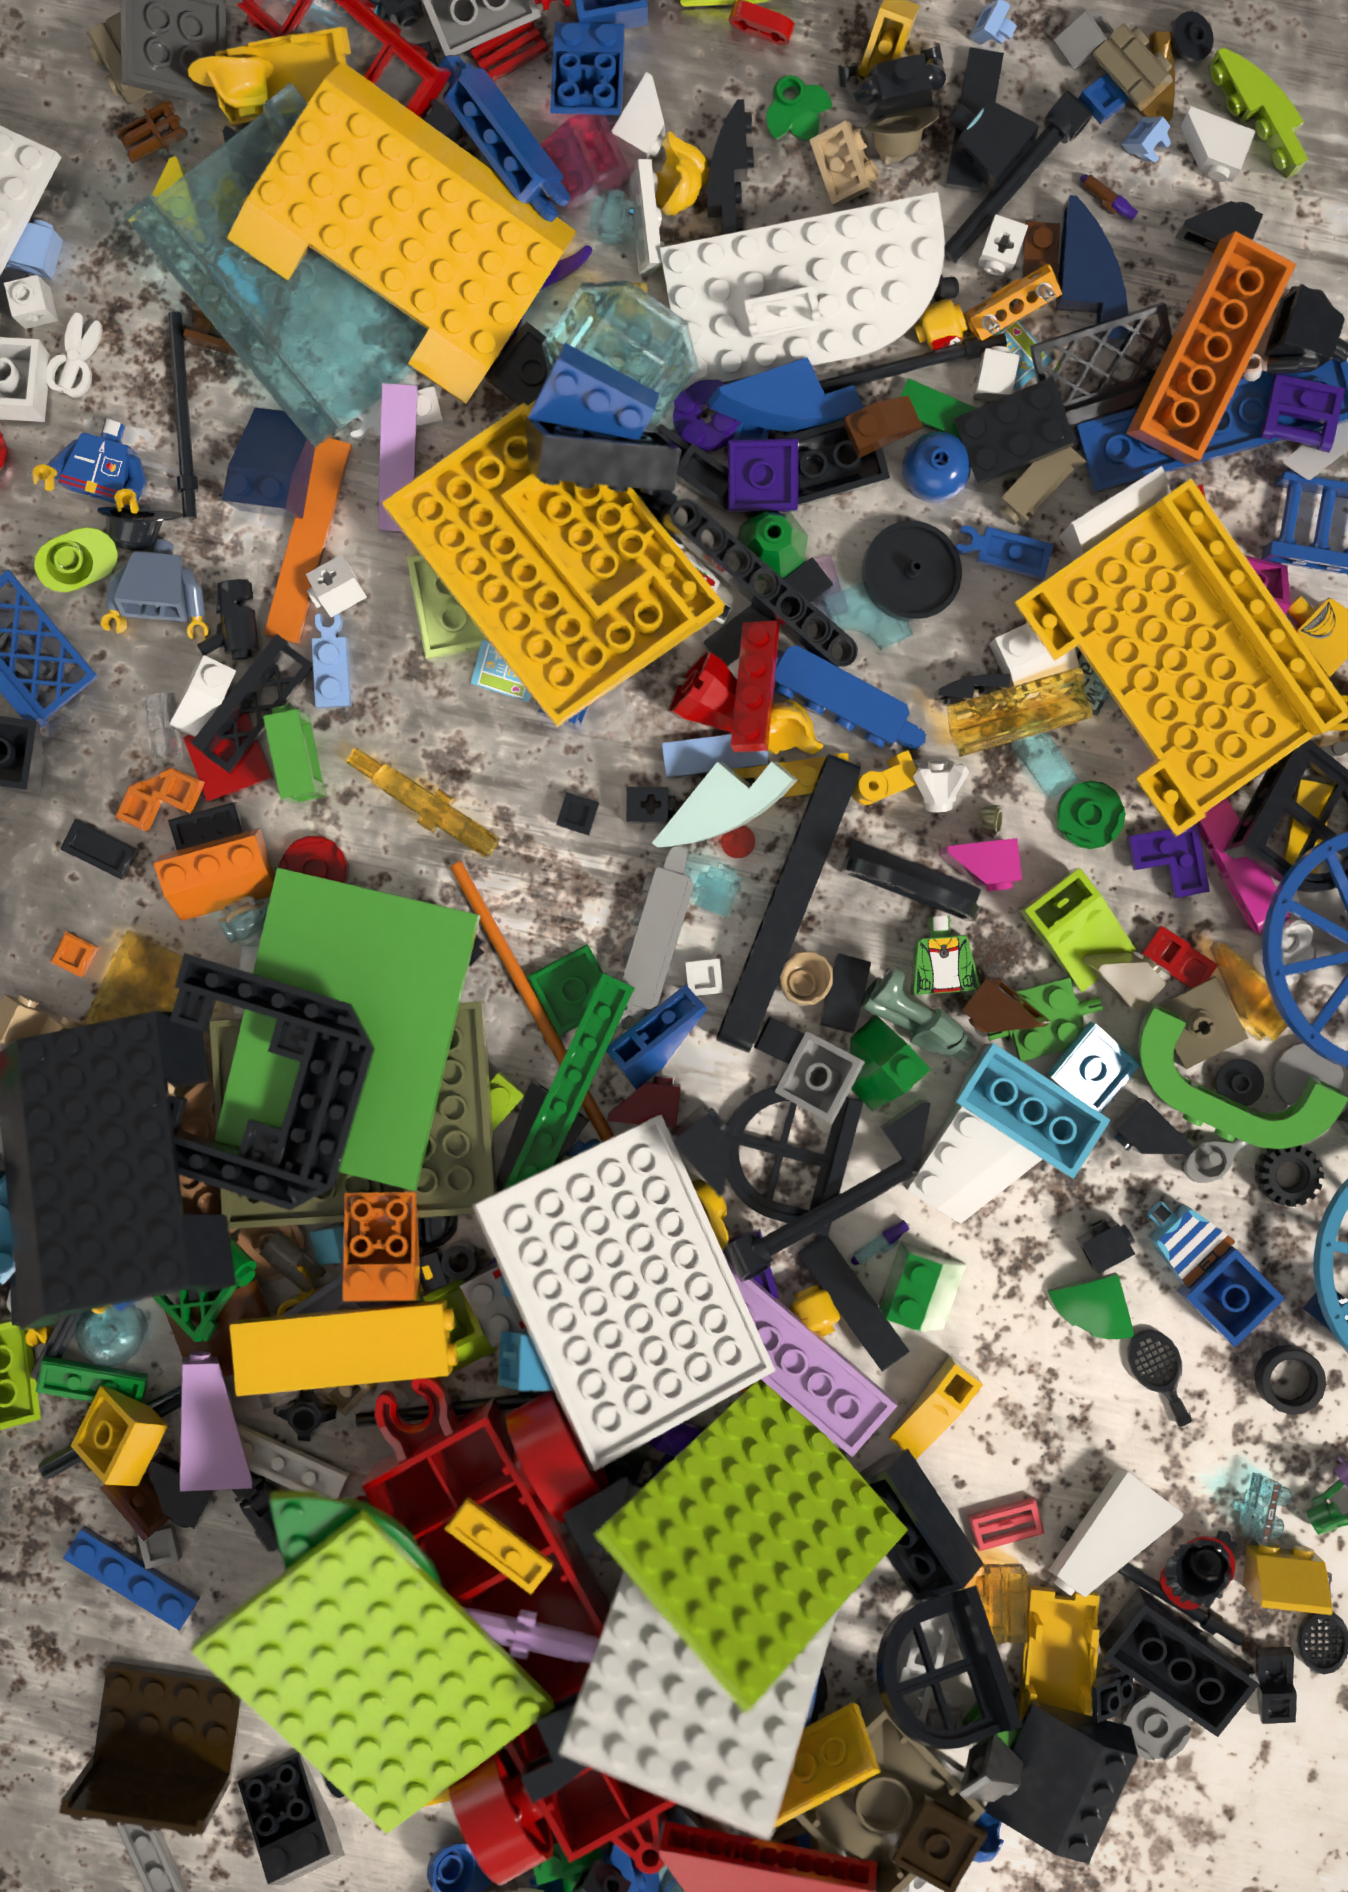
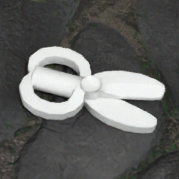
M75 313L71 317L66 328L65 350L67 355L62 354L52 358L47 365L46 383L53 391L64 392L72 398L85 394L91 385V369L84 361L94 353L102 335V324L99 321H94L82 338L83 316L79 313ZM61 364H65L57 384L55 382L56 370ZM80 367L83 372L82 380L76 388H72Z

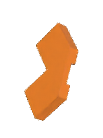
M172 767L159 772L157 776L128 786L115 818L149 832L162 801L192 814L205 782Z

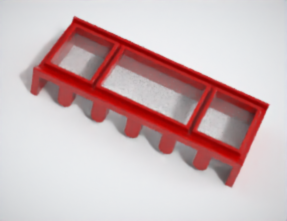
M243 0L237 5L247 14L246 20L252 26L261 31L266 30L273 38L290 34L312 33L337 27L347 28L351 54L345 56L346 64L419 117L427 114L431 108L430 103L438 97L452 75L449 69L436 67L426 58L428 52L421 46L407 42L400 35L402 32L400 27L393 22L382 20L373 11L376 7L368 0Z

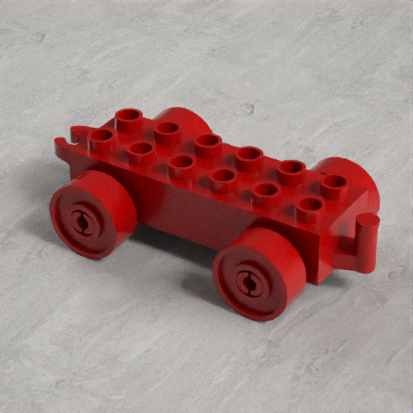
M437 1377L412 1379L411 1385L413 1390L424 1397L429 1406V1415L423 1422L418 1424H409L403 1421L397 1411L398 1403L394 1393L390 1390L382 1391L376 1400L375 1418L380 1432L386 1442L393 1447L395 1453L373 1465L362 1484L367 1497L359 1495L354 1499L384 1512L414 1536L415 1543L424 1552L425 1556L429 1557L432 1561L442 1589L459 1606L515 1618L519 1617L520 1610L537 1613L535 1622L583 1632L586 1635L595 1636L599 1640L611 1607L564 1524L566 1520L563 1514L608 1488L610 1483L604 1466L595 1471L590 1470L555 1390L545 1392L507 1413L506 1417L496 1399L493 1398L458 1418L451 1408L452 1401L447 1388ZM467 1497L554 1562L552 1568L532 1594L528 1593L445 1530L446 1525ZM500 1645L510 1655L512 1647ZM529 1651L527 1660L511 1656L553 1698L554 1702L582 1690L591 1664ZM536 1722L448 1788L455 1817L468 1847L487 1876L499 1885H503L552 1857L553 1839L551 1830L569 1862L612 1841L633 1858L638 1869L646 1874L657 1873L665 1865L659 1856L665 1821L668 1822L664 1811L676 1805L677 1802L588 1766L562 1788L532 1804L521 1779L524 1763L549 1752Z

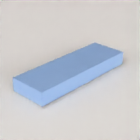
M731 734L662 743L666 778L709 773L717 762H724L731 769L769 765L767 751L733 752L730 746Z

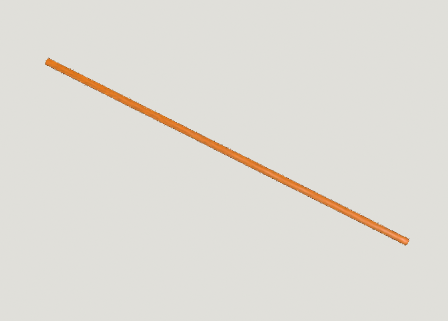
M459 861L451 865L450 869L475 914L480 915L479 921L557 1062L561 1065L567 1052L563 1042L463 862ZM588 1089L582 1102V1107L603 1142L614 1137V1134ZM751 1385L740 1390L743 1394Z

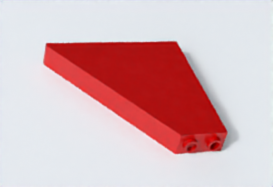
M665 1821L659 1856L685 1892H875L877 1862Z

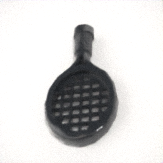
M1152 1329L1139 1331L1131 1338L1127 1348V1360L1132 1374L1148 1390L1161 1393L1167 1397L1178 1427L1188 1425L1193 1421V1418L1177 1394V1386L1182 1376L1183 1366L1178 1348L1170 1338L1160 1331ZM1150 1338L1152 1342L1147 1344L1146 1339ZM1144 1341L1146 1345L1141 1347L1140 1342ZM1159 1341L1161 1345L1157 1347L1155 1343ZM1153 1344L1155 1348L1150 1350L1149 1346ZM1168 1345L1170 1348L1166 1350L1164 1346ZM1147 1347L1149 1351L1144 1353L1143 1349ZM1162 1347L1164 1351L1160 1353L1158 1349ZM1141 1350L1142 1354L1138 1356L1137 1351ZM1156 1350L1158 1354L1153 1356L1152 1352ZM1172 1350L1173 1355L1169 1356L1167 1352ZM1150 1353L1152 1357L1147 1359L1146 1355ZM1166 1354L1167 1358L1163 1359L1161 1355ZM1144 1356L1145 1361L1141 1362L1140 1358ZM1160 1357L1161 1360L1156 1362L1155 1358ZM1138 1359L1139 1364L1136 1365L1135 1360ZM1154 1360L1155 1363L1150 1365L1149 1361ZM1169 1360L1170 1364L1166 1365L1164 1361ZM1147 1362L1148 1367L1144 1368L1143 1364ZM1163 1363L1164 1367L1159 1368L1158 1364ZM1141 1365L1142 1370L1138 1371L1137 1367ZM1156 1366L1158 1370L1153 1371L1152 1367ZM1172 1366L1173 1370L1168 1371V1367ZM1150 1369L1152 1373L1147 1375L1146 1370ZM1166 1369L1167 1373L1162 1374L1161 1371ZM1144 1372L1146 1376L1142 1377L1140 1373ZM1159 1372L1161 1376L1156 1377L1155 1374ZM1153 1375L1155 1379L1150 1381L1149 1376ZM1169 1375L1170 1379L1166 1381L1164 1377ZM1162 1378L1164 1382L1160 1384L1158 1380Z
M1327 1572L1331 1594L1332 1573ZM1333 1610L1332 1615L1309 1613L1304 1617L1299 1626L1297 1646L1304 1664L1314 1673L1326 1675L1337 1671L1343 1666L1348 1657V1628L1343 1619Z

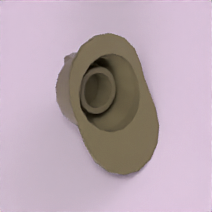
M932 106L921 107L886 115L875 122L867 124L865 129L872 133L874 148L880 154L882 163L888 165L916 153L920 146L923 129L934 123L939 118L940 113L937 108Z

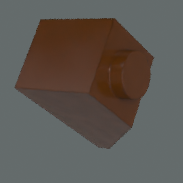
M908 395L876 402L844 417L845 430L858 458L923 428Z
M999 977L986 978L962 1010L970 1017L969 1023L983 1033L1046 1027L1051 1022Z

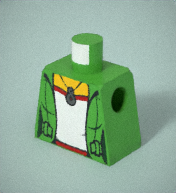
M950 916L929 917L930 938L915 939L910 994L923 995L978 990L980 983L967 935L951 936Z

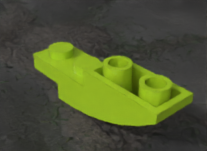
M1224 47L1217 50L1209 63L1210 76L1214 84L1220 86L1223 90L1228 110L1233 116H1237L1241 125L1252 119L1255 120V129L1258 136L1262 140H1266L1272 151L1271 157L1275 167L1283 171L1286 179L1298 173L1309 159L1295 135L1304 123L1297 109L1282 89L1256 65Z

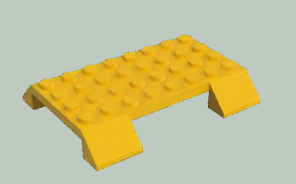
M341 61L323 80L251 191L227 240L286 281H289L306 255L308 246L428 329L407 365L466 405L577 231L558 217L553 222L542 218L531 203L524 204L516 199L496 172Z
M1189 479L1014 602L1054 661L1076 646L1079 648L1151 752L1155 761L1135 779L1175 837L1206 816L1204 814L1206 811L1313 736L1324 734L1348 717V706L1192 479Z

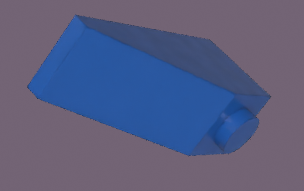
M685 984L610 1044L606 1052L618 1070L637 1090L663 1069L706 1012L707 1008Z

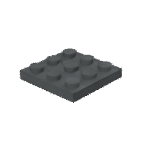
M121 0L122 84L219 107L215 88L193 81L189 77L188 67L192 62L200 58L216 56L215 52L226 50V0Z

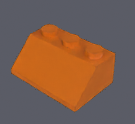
M260 828L162 854L153 863L164 897L181 921L271 897L275 879V872Z

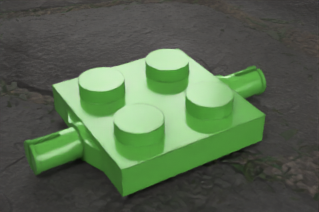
M1070 977L1016 990L1019 995L1051 1022L1046 1027L1000 1031L996 1033L990 1032L987 1037L990 1042L1009 1036L1015 1045L1018 1059L1022 1062L1064 1051L1069 1048L1084 1030L1083 1015L1103 1011V1006L1100 1005L1102 1002L1099 997L1080 1002L1074 994Z

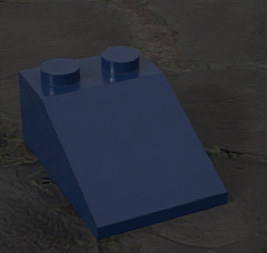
M255 407L228 465L222 501L241 511L303 519L320 416Z

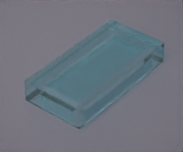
M1041 723L1010 743L1049 800L1080 780Z

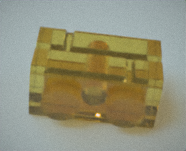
M1005 1563L1003 1565L983 1564L982 1575L976 1576L975 1585H977L980 1597H982V1604L995 1643H1027L1028 1590L1026 1569L1020 1563Z

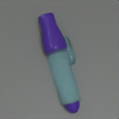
M902 1220L898 1224L887 1228L882 1234L855 1252L851 1263L853 1265H862L879 1252L886 1253L899 1243V1238L910 1229L909 1226Z

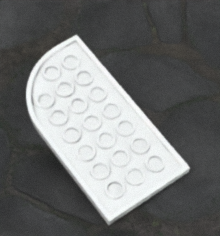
M938 192L661 247L660 251L684 390L701 380L718 379L723 383L741 380L808 357L812 366L857 358L881 350L899 339L922 316L932 300L941 276L945 241ZM815 286L822 325L753 339L749 329L750 323L744 300Z

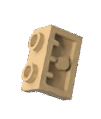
M845 120L810 139L833 206L838 207L866 192L872 195L879 192L876 182L880 179L879 172L875 163L868 158L865 150L868 147V140L861 127L857 128Z

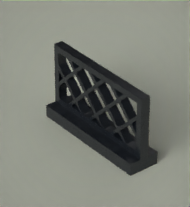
M1161 302L1029 346L1037 383L1046 379V372L1051 375L1050 377L1053 376L1055 381L1058 379L1071 387L1064 400H1062L1071 425L1142 401L1156 370L1147 367L1145 364L1155 347L1166 352L1172 340L1166 303ZM1158 314L1160 326L1151 339L1141 333L1139 329L1146 317ZM1136 321V322L1134 323L1133 327H1131V326H1129V325L1127 324V323ZM1122 326L1130 332L1118 350L1105 341L1113 328ZM1102 332L1099 338L1094 336V334ZM1136 335L1149 342L1139 361L1125 354ZM1089 337L1097 343L1085 361L1072 352L1079 339ZM1161 337H1162V340H1163V345L1160 344V343H1158V342L1160 341ZM1069 343L1066 349L1060 346ZM1102 346L1116 353L1106 372L1092 365ZM1056 348L1063 352V355L1052 372L1043 366L1041 352ZM1069 357L1084 364L1073 383L1059 376ZM1122 358H1125L1137 366L1129 379L1120 381L1112 375ZM1091 368L1104 377L1096 390L1087 392L1079 386ZM1143 369L1148 372V373H1145V374L1140 375V373H1141V371H1142ZM1109 380L1115 382L1114 384L1107 386ZM1076 391L1082 393L1081 395L1073 397Z

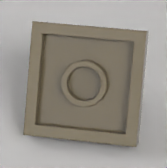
M1216 976L1158 1004L1183 1016L1186 1021V1025L1174 1048L1185 1069L1249 1038Z

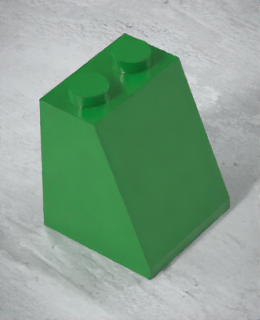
M900 1241L878 1304L885 1319L919 1332L944 1329L966 1264Z

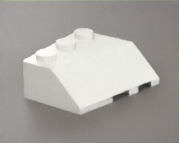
M956 1103L920 1158L918 1171H912L914 1177L905 1181L903 1186L916 1197L961 1224L1042 1159Z

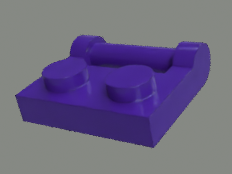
M1280 374L1275 375L1272 380L1259 437L1266 440H1271L1274 437L1317 446L1318 451L1330 452L1335 439L1345 388ZM1284 415L1322 423V432L1278 424V416Z

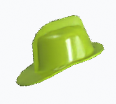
M91 527L78 528L43 544L35 555L34 568L38 579L44 586L53 591L66 593L109 575L117 564L118 551L111 537L100 529Z

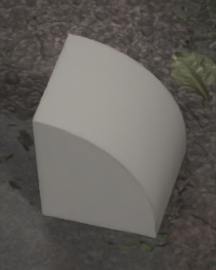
M1099 9L1086 10L1055 39V42L1074 69L1094 59L1092 56L1093 52L1105 40H1108L1114 31Z

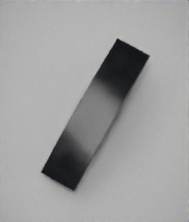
M822 1235L798 1252L823 1290L829 1293L839 1313L882 1372L910 1353L907 1346L890 1322L885 1319L879 1306L829 1236Z

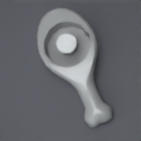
M1236 1137L1234 1141L1208 1140L1201 1142L1194 1147L1196 1150L1192 1154H1188L1185 1159V1175L1191 1181L1197 1183L1216 1181L1229 1171L1236 1152L1249 1143Z

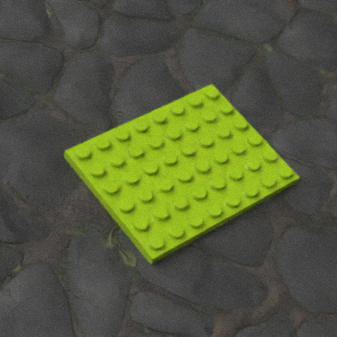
M760 1379L754 1382L595 1533V1536L745 1714L754 1708L908 1529L831 1440Z
M364 1510L192 1643L191 1652L386 1834L535 1723L540 1714H547L554 1708L553 1698Z

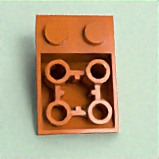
M416 1192L345 1193L343 1301H419L420 1259Z

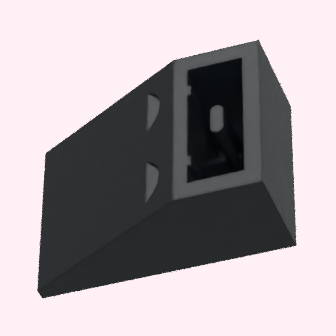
M297 1752L237 1781L268 1885H285L345 1856L334 1819L302 1754Z

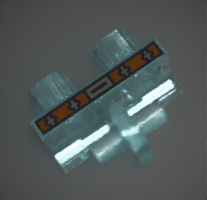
M1252 1472L1250 1487L1246 1489L1244 1500L1233 1499L1232 1508L1241 1512L1239 1523L1242 1526L1240 1533L1255 1539L1261 1545H1269L1272 1538H1281L1285 1525L1283 1519L1275 1516L1277 1505L1286 1506L1289 1504L1291 1489L1261 1473Z

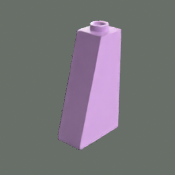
M208 1351L191 1352L190 1357H182L180 1491L252 1488L250 1468L218 1356H211V1352Z

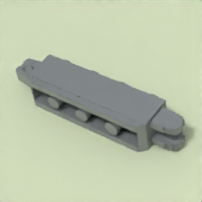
M681 845L670 848L663 868L656 867L654 873L648 872L642 892L648 893L644 906H637L632 925L638 926L635 939L628 938L622 958L628 959L625 972L618 971L616 979L635 987L617 1026L624 1030H629L642 1019L646 1009L650 1010L659 1004L694 888L691 878L683 875L688 854L686 853L687 850L681 847Z

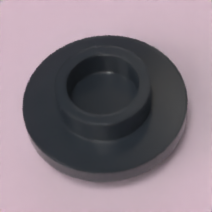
M1187 11L1179 15L1173 22L1171 38L1176 51L1182 58L1190 62H1199L1210 54L1213 48L1214 37L1212 28L1205 17L1197 12Z
M1234 1059L1226 1062L1218 1070L1215 1077V1089L1217 1093L1245 1106H1250L1263 1093L1264 1077L1258 1066L1251 1061Z

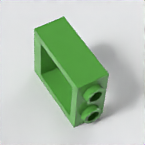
M293 705L273 708V714L265 715L263 718L280 799L294 804L327 797L310 716L299 709H293Z

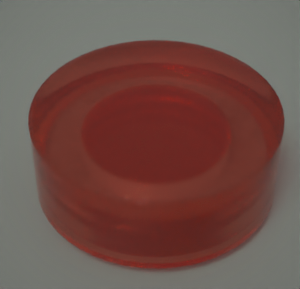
M745 825L721 836L722 850L731 858H744L754 849L755 836L751 829Z

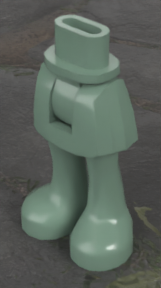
M893 966L883 979L878 977L869 985L865 991L861 1007L872 1015L879 1016L908 1030L913 1034L910 1043L929 1052L940 1053L947 1058L953 1056L962 1063L970 1059L977 1051V1047L967 1041L968 1035L963 1032L962 1027L940 1008L931 1010L910 999L903 992L905 974L897 966Z

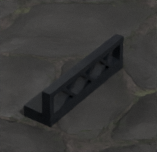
M276 634L192 740L191 744L199 752L231 774L266 729L261 712L267 711L265 715L273 714V708L284 706L311 672L313 663L292 649L288 641ZM288 656L302 665V668L295 677L281 678L280 666ZM274 674H276V679L270 680L271 677ZM288 684V686L283 691L282 685ZM277 686L279 697L274 704L260 705V691L264 687ZM253 700H254L255 706L249 707V705H250V704L253 702ZM256 712V727L252 731L239 733L237 724L239 717L242 714ZM233 727L234 733H233V734H227V733L230 731V729ZM246 738L245 741L240 745V739ZM235 739L236 752L228 762H225L213 753L221 741Z

